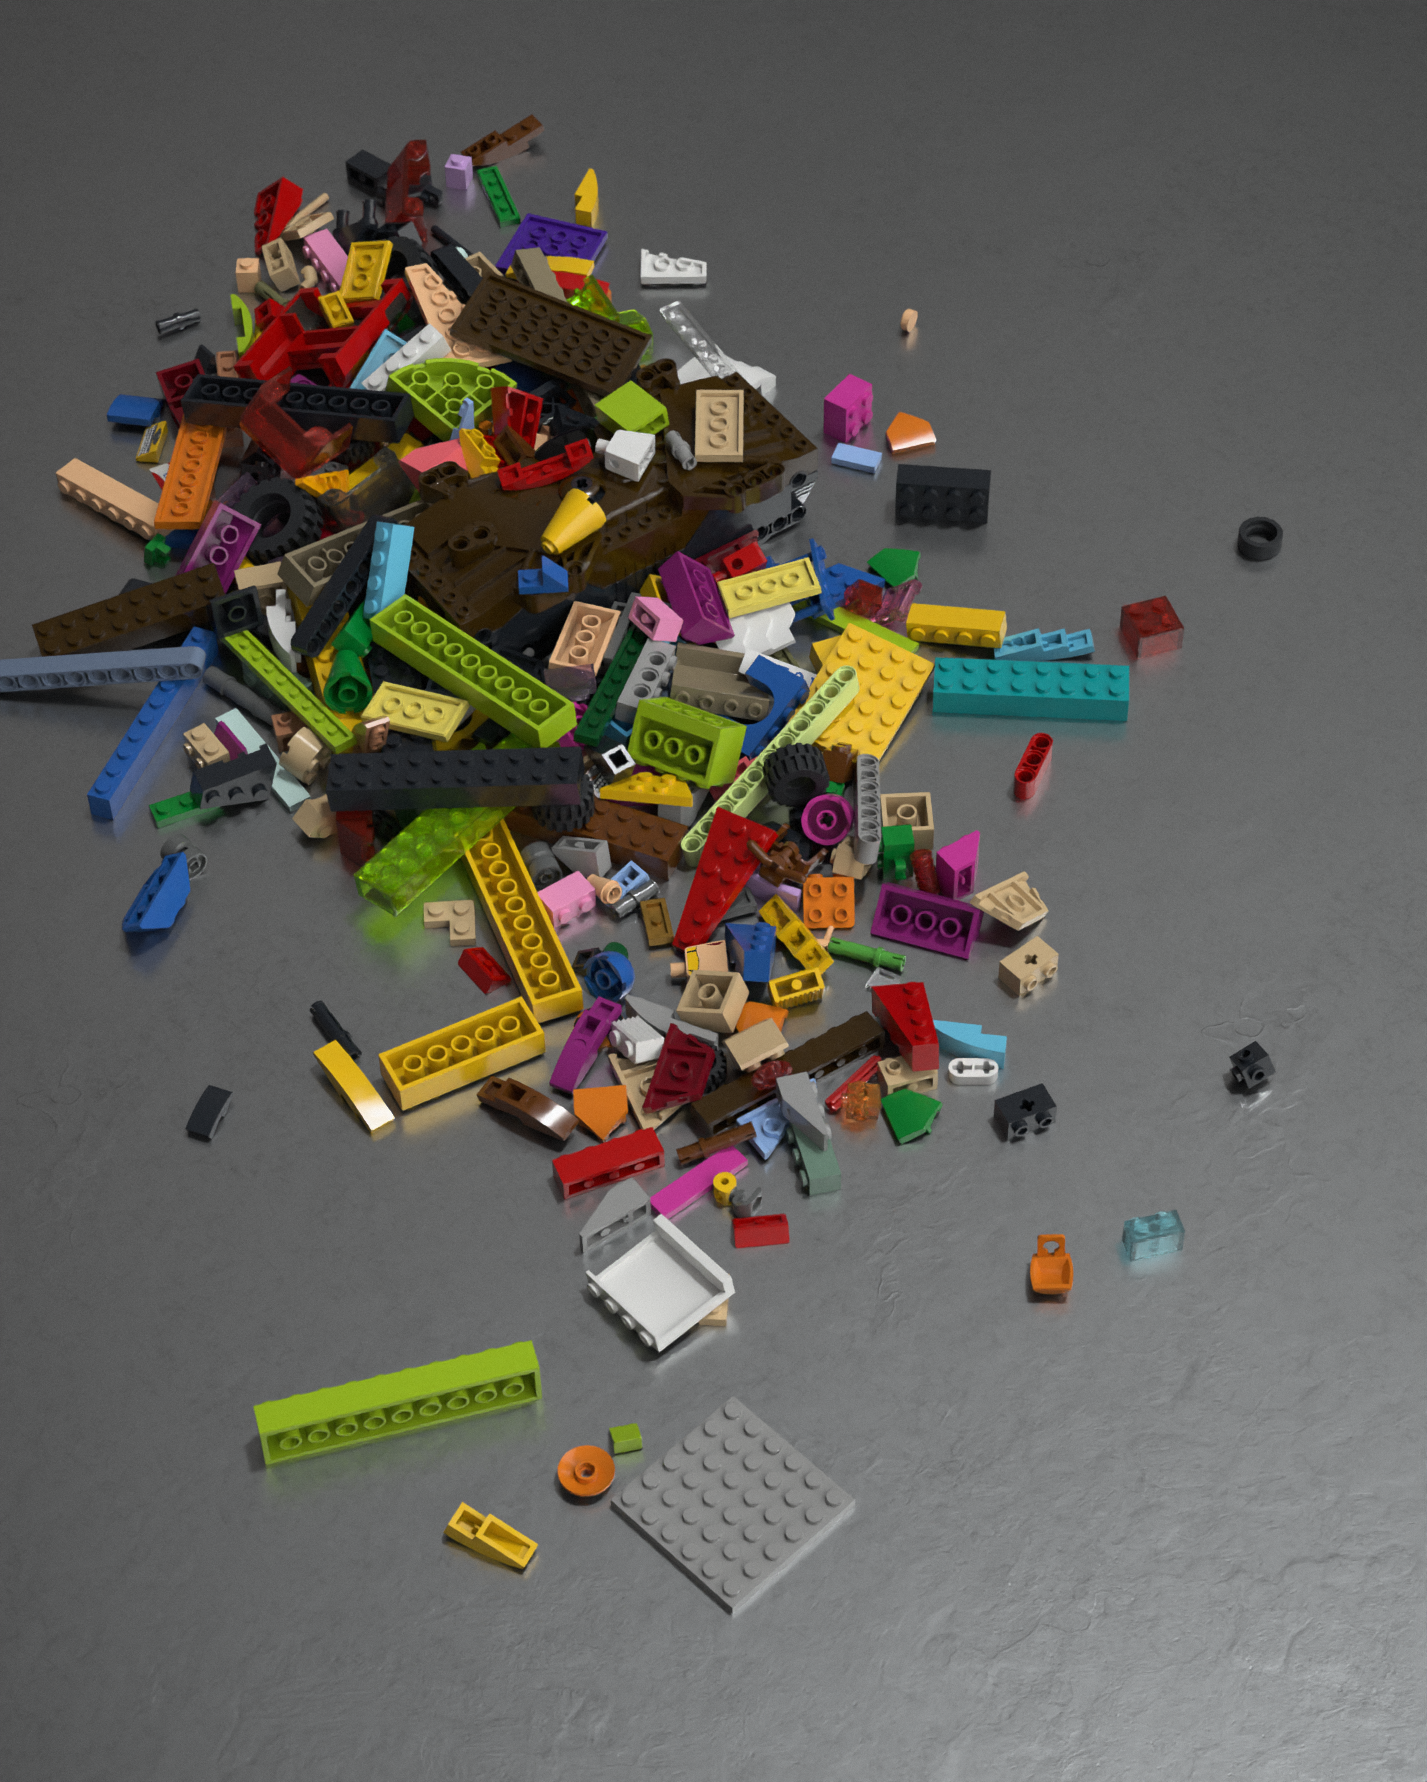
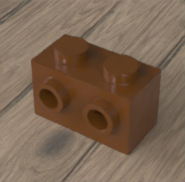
M837 742V744H832L831 747L824 749L822 754L829 774V781L845 783L852 780L858 749H853L852 744Z

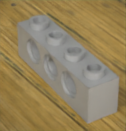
M648 637L617 701L615 719L634 725L639 699L661 697L663 691L661 688L662 686H667L670 678L669 671H674L678 657L674 656L676 646L662 641H653Z

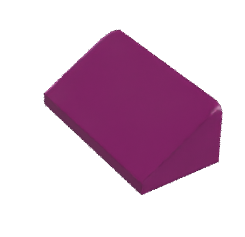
M223 721L218 722L214 735L228 750L230 761L237 759V754L245 752L247 755L246 747Z

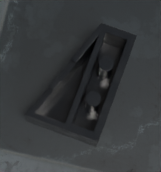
M267 744L260 745V750L247 755L245 752L237 754V759L224 763L221 760L193 771L190 791L199 809L268 800L277 762Z

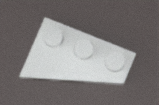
M641 249V284L706 283V262L683 257L677 260L668 258V254L660 253L658 256L649 254V250Z

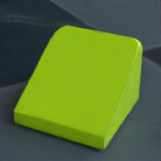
M637 1423L609 1428L614 1454L642 1449V1437Z

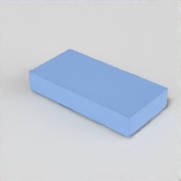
M838 443L831 457V463L875 474L882 459V453Z

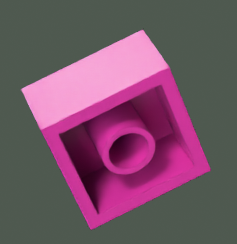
M849 374L824 398L823 433L847 443L852 437L857 435L865 424L871 421L873 416L871 383Z

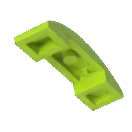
M230 294L234 324L244 325L245 337H237L240 359L254 343L253 324L245 303L237 295Z

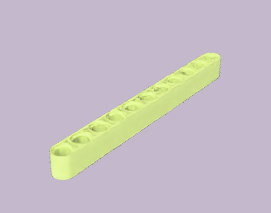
M849 665L838 668L682 839V851L685 861L689 866L698 867L717 806L746 818L768 793L762 771L765 759H769L768 755L772 752L775 753L776 749L780 747H786L787 744L795 745L796 743H802L804 745L808 743L812 745L858 694L860 687L855 668Z

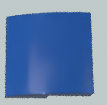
M120 394L115 398L107 412V421L152 426L154 418H159L164 405V399Z

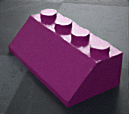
M214 500L176 575L214 563L226 594L235 576L234 570L239 569L261 524Z
M677 551L658 570L661 576V583L668 595L667 600L671 604L673 611L684 620L679 632L685 640H691L698 645L732 639L735 634L710 568Z
M887 882L881 886L870 933L969 959L980 932L984 911L967 902Z

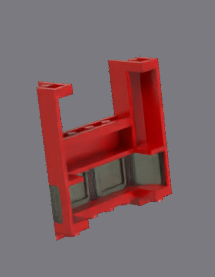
M402 278L384 280L381 287L385 296L381 300L345 303L354 320L352 326L329 328L320 310L318 297L322 295L318 287L302 288L237 361L233 368L239 378L287 382L296 370L323 368L332 387L345 388L362 368L383 331L386 329L392 332L407 314L414 298L413 292L408 291Z

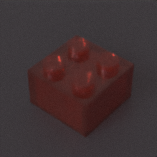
M1167 596L1121 606L1120 628L1137 659L1182 648L1184 626Z

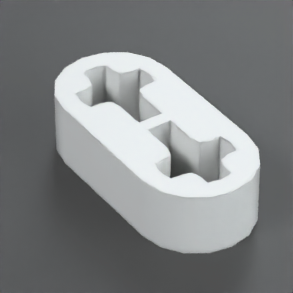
M957 1058L949 1063L948 1078L952 1083L958 1085H989L998 1078V1064L989 1058ZM961 1069L963 1073L959 1074L957 1070ZM984 1069H987L989 1074H985Z

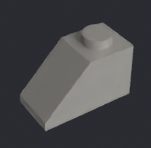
M562 836L551 848L552 853L573 872L579 871L587 878L591 874L603 877L612 867L607 840Z

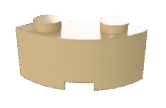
M325 794L317 799H306L292 819L308 837L326 838L345 829L350 824L358 822L364 811L331 812L327 795Z

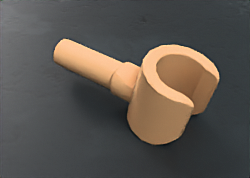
M833 926L828 927L824 939H817L827 953L830 938L834 931Z

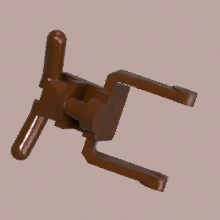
M784 823L776 832L778 837L768 850L769 856L754 840H749L746 844L752 854L763 864L758 875L776 887H780L783 882L789 885L794 881L801 884L805 883L807 880L806 875L819 863L822 864L826 859L825 856L829 853V851L823 848L806 862L801 859L802 855L799 854V848L794 842L786 841L779 844L778 842L787 835V830L791 827L787 823Z

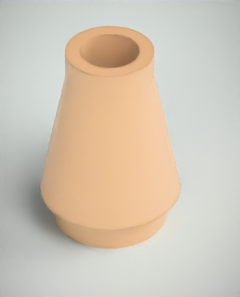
M591 874L586 879L595 888L596 896L603 903L614 904L620 899L622 888L617 881L599 877L595 874Z

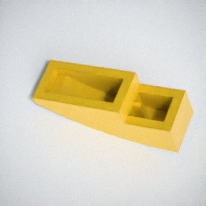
M589 168L574 194L575 218L577 225L593 228L598 214V185L594 170Z
M463 1502L443 1532L478 1553L520 1569H524L538 1546L537 1543L490 1513L485 1517Z

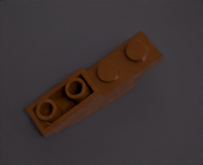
M531 114L501 134L494 130L461 151V155L471 157L472 166H483L501 162L528 149V141L545 130L543 125Z
M491 1076L476 1094L480 1102L519 1117L523 1125L562 1141L566 1140L579 1123L578 1118L562 1106L533 1088L510 1077L504 1081Z

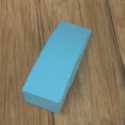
M933 1020L941 1049L960 1058H989L998 1064V1068L1004 1069L1007 1036L981 1034L982 1025Z

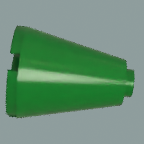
M342 650L335 655L323 690L326 704L333 711L340 714H346V711L358 713L364 710L372 700V685L358 655L352 650Z

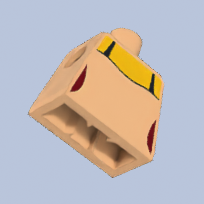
M725 940L685 948V962L670 963L671 978H686L688 983L693 970L728 972Z

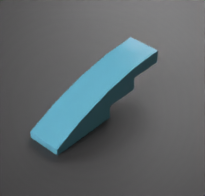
M1038 628L1004 637L1002 648H994L996 660L1047 661L1095 652L1090 629L1066 634L1065 629L1041 634Z

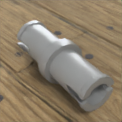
M678 431L668 432L665 440L670 445L673 456L679 459L684 469H693L697 464V460L690 452L691 448L688 443L682 440Z

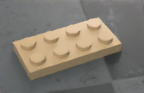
M696 390L695 458L697 462H743L744 390Z

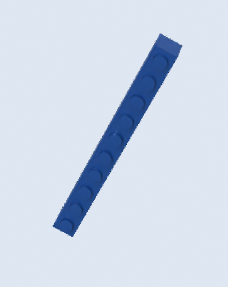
M198 627L192 628L181 647L196 646L205 651L206 659L201 676L196 679L159 681L87 794L92 815L110 820L115 819L199 685L205 671L219 653L215 632Z

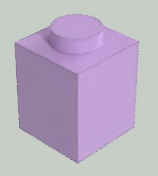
M450 155L445 165L446 187L467 190L473 179L471 157Z

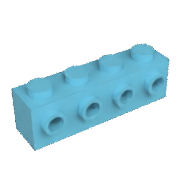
M377 521L363 618L371 619L405 594L414 527Z

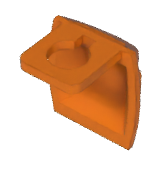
M1041 1234L1037 1237V1254L1032 1255L1030 1279L1033 1290L1038 1293L1061 1294L1072 1289L1073 1264L1070 1253H1065V1236L1063 1234ZM1049 1241L1059 1244L1054 1249V1253H1048V1249L1043 1245Z

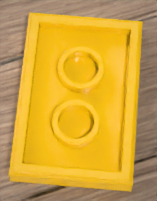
M390 240L351 243L339 291L345 303L380 300L381 284L385 280L393 246Z

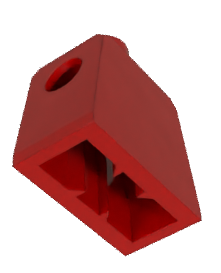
M756 541L722 560L720 570L712 574L716 586L718 587L717 582L766 569L767 559Z

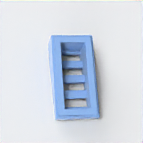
M632 860L611 878V880L617 881L622 888V895L619 900L627 896L628 891L631 889L636 890L650 879L648 874ZM625 882L629 884L627 887L623 885Z

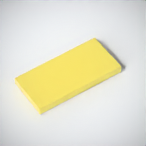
M809 557L717 582L729 618L822 593Z
M383 681L361 715V720L364 722L379 716H387L390 720L389 729L448 742L470 705L467 700Z

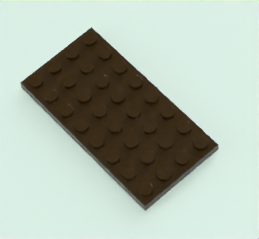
M487 271L450 328V335L604 397H607L628 382L652 341V336L490 271Z

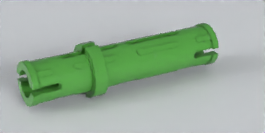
M835 937L830 939L832 942H829L828 953L869 962L878 968L884 966L899 971L904 969L902 966H905L906 955L885 951L883 947L873 948Z

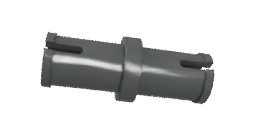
M649 879L648 882L636 890L631 889L628 891L627 896L610 906L613 915L617 919H621L633 909H639L640 901H646L659 893L660 889L653 879Z

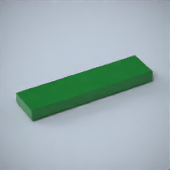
M494 166L477 170V177L500 228L520 224L521 217L498 167Z

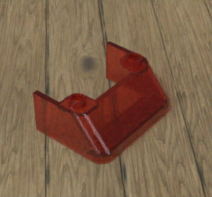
M289 366L261 385L241 414L240 427L291 477L298 479L309 476L349 448L353 426L349 423L333 435L323 427H313L307 432L304 431L276 404L290 389L293 369Z

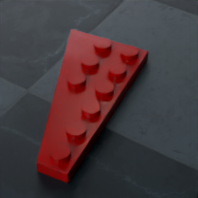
M717 806L672 943L676 950L685 953V948L707 942L760 864V861L747 848V842L754 840L767 853L778 837L775 830Z

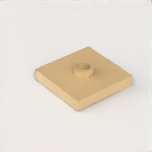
M331 212L309 215L283 230L279 238H282L283 241L301 239L313 234L316 229L333 220V215Z

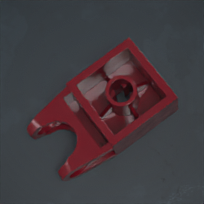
M199 358L156 372L161 393L178 430L184 414L181 399L197 374L205 375Z

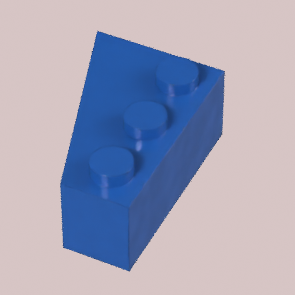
M764 922L756 923L755 925L725 923L724 940L726 943V954L730 955V962L736 964L735 969L740 973L743 981L769 982L775 958L776 926H770V924Z

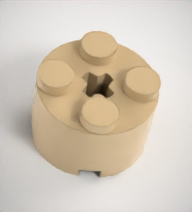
M303 727L287 744L290 747L288 753L283 752L279 759L281 767L303 783L310 785L317 777L316 772L320 768H327L330 764L332 750L309 727Z

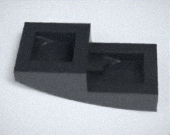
M208 1085L198 1100L185 1129L190 1133L212 1139L220 1118H225L234 1093Z

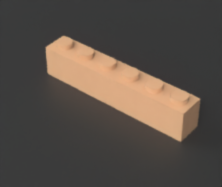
M76 458L56 472L57 485L62 493L68 494L78 502L93 508L96 512L106 515L112 521H117L128 530L135 531L145 539L152 540L157 533L165 537L174 530L155 529L154 519L159 503Z

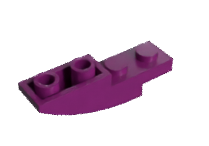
M598 996L591 1009L584 1010L560 1054L549 1082L550 1086L573 1095V1089L578 1088L598 1057L597 1049L611 1030L612 1022L616 1021L622 1013V1005Z

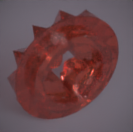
M772 1061L757 1069L751 1078V1082L758 1090L765 1088L769 1090L776 1086V1078L792 1075L791 1071L793 1069L787 1061Z

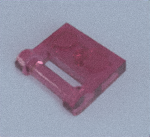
M910 580L887 589L870 621L881 626L890 625L895 620L899 622L906 621L909 615L908 610L915 596L920 593L923 587L922 583L918 580Z

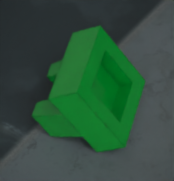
M157 533L145 546L144 563L152 566L156 562L166 566L170 562L171 557L168 554L171 552V548L165 544L166 537Z

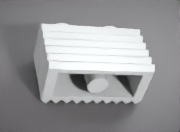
M638 1015L636 1018L632 1017L626 1020L623 1018L622 1021L612 1022V1031L609 1034L612 1046L617 1047V1050L622 1051L625 1057L629 1058L634 1064L659 1059L664 1044V1037Z

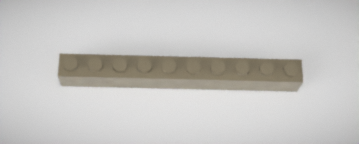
M540 247L515 250L511 268L518 282L567 302L563 289L557 283L555 273L551 271L548 260L543 255ZM569 383L584 414L593 418L597 417L595 404L605 397Z

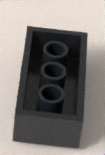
M898 464L895 517L988 523L991 470Z

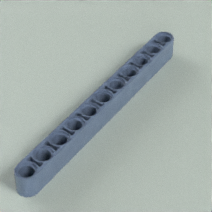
M189 646L0 660V692L196 679L202 674L206 653L199 647Z

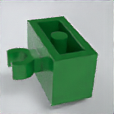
M911 824L881 827V841L878 851L880 854L877 856L876 865L877 869H882L883 879L895 878L896 880H905L906 877H913L915 843Z

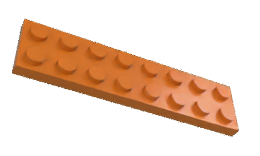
M183 414L154 519L155 529H200L204 521L228 427L186 423Z

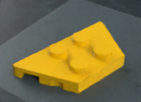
M641 772L600 788V799L684 807L693 806V796L686 781L676 779V776L673 774L654 776L650 772Z

